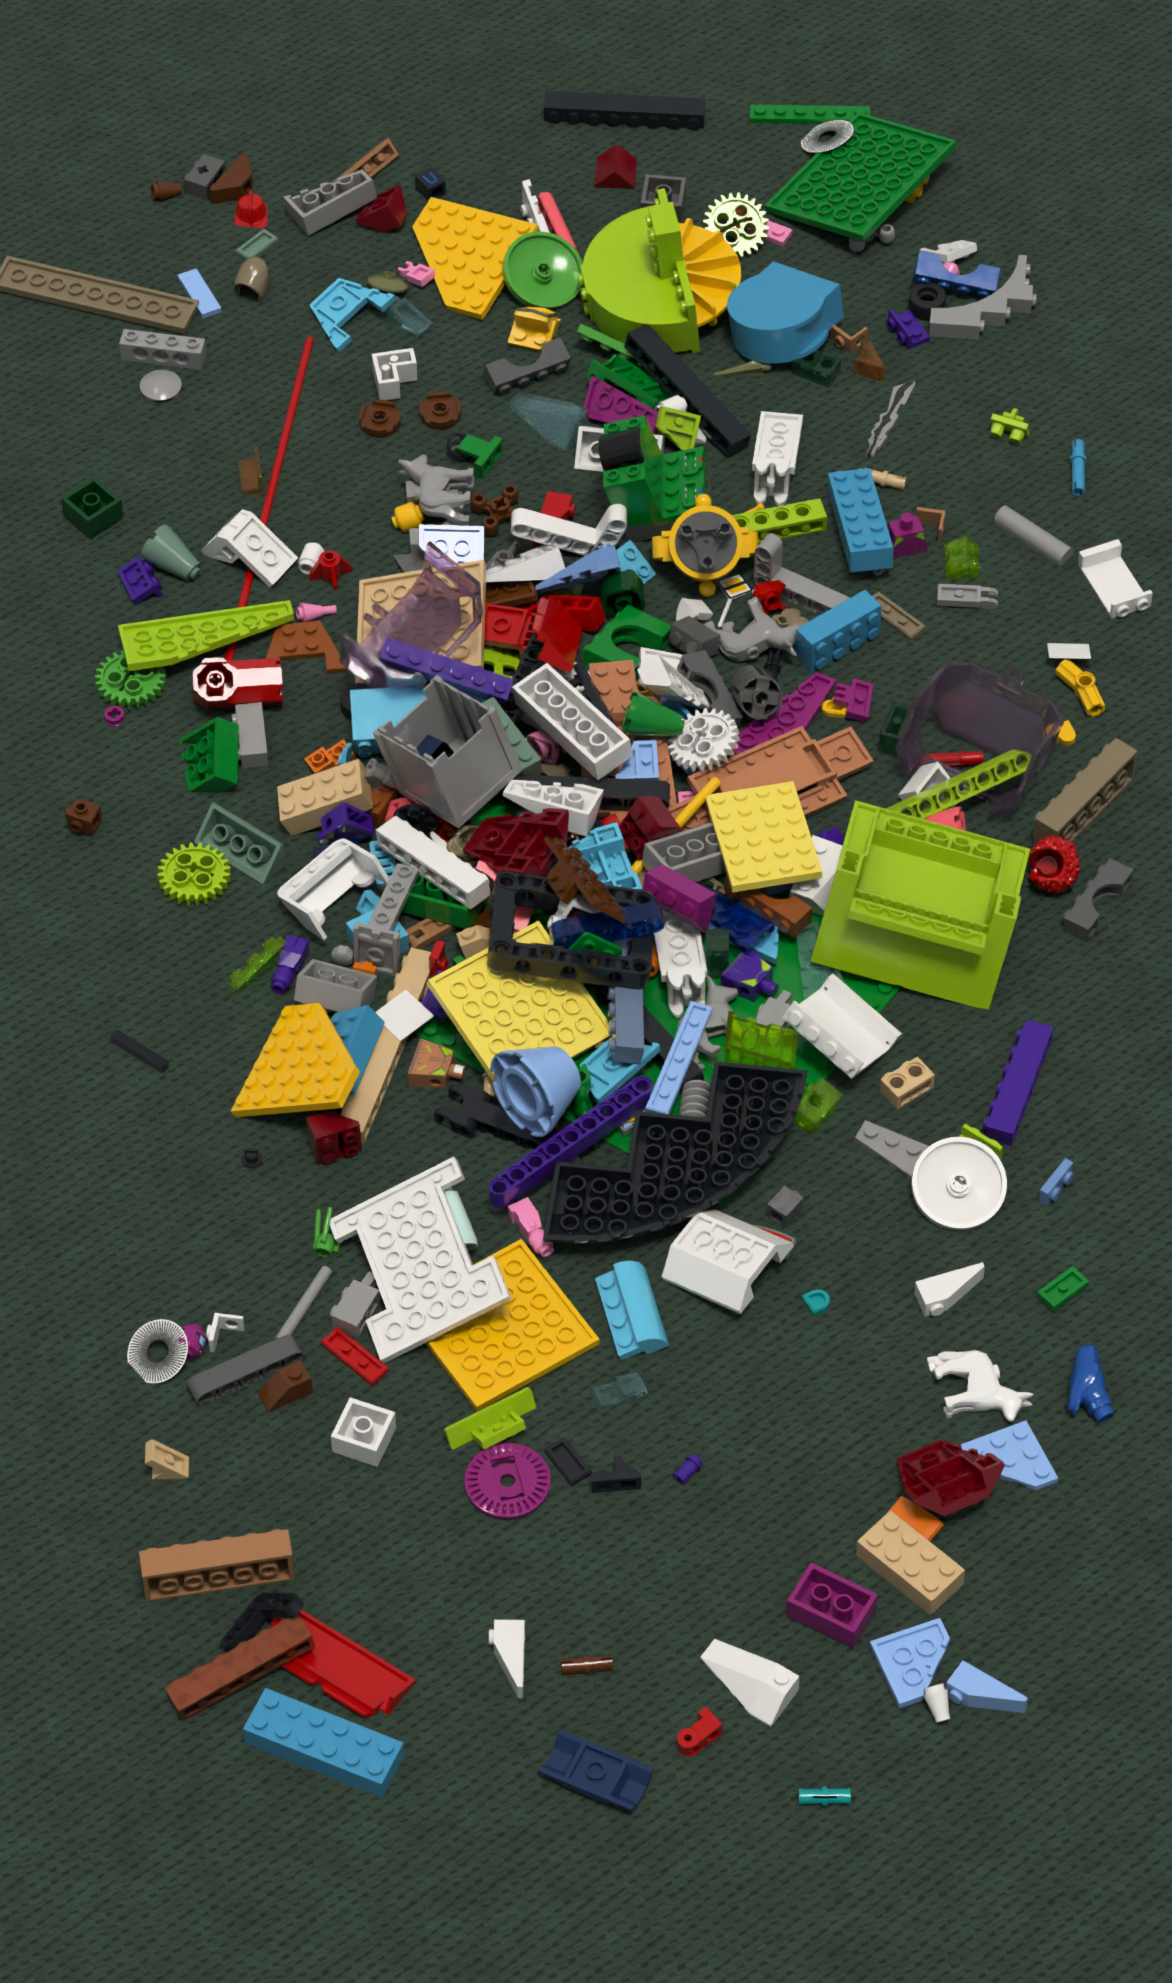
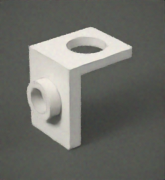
M214 1314L212 1325H208L206 1332L210 1352H215L220 1328L244 1331L243 1316ZM225 1321H235L238 1325H229Z

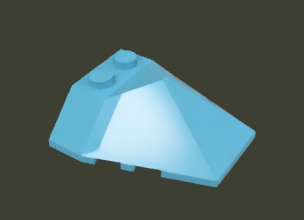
M617 822L595 828L589 832L590 835L580 841L578 839L574 840L572 845L569 846V848L574 846L583 853L582 858L591 864L590 869L599 875L598 880L603 884L643 890L637 873L633 872L626 855L624 840ZM556 859L551 868H553L556 865V863L559 861L558 859Z

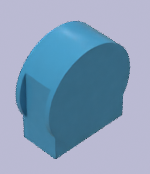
M774 261L760 274L740 283L732 291L727 302L734 347L744 357L761 363H785L808 356L823 345L829 331L832 329L831 326L836 325L844 318L840 284Z

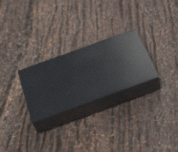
M565 1437L544 1448V1453L571 1486L591 1476V1469Z

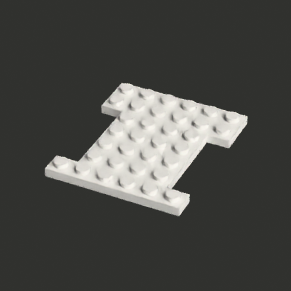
M455 1157L390 1188L330 1220L331 1230L338 1243L356 1234L359 1235L384 1301L386 1310L366 1319L379 1358L383 1363L512 1300L496 1258L491 1256L473 1265L444 1192L445 1189L465 1180L458 1160Z

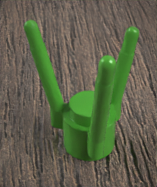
M329 1207L327 1210L321 1235V1210L317 1209L315 1240L312 1249L319 1256L331 1257L333 1253L337 1254L342 1242L335 1243L334 1236L328 1233L332 1207Z

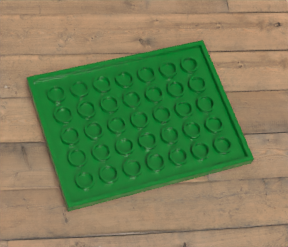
M858 112L849 121L854 129L851 137L834 149L817 152L764 205L765 210L771 214L864 242L957 148V142L950 138Z

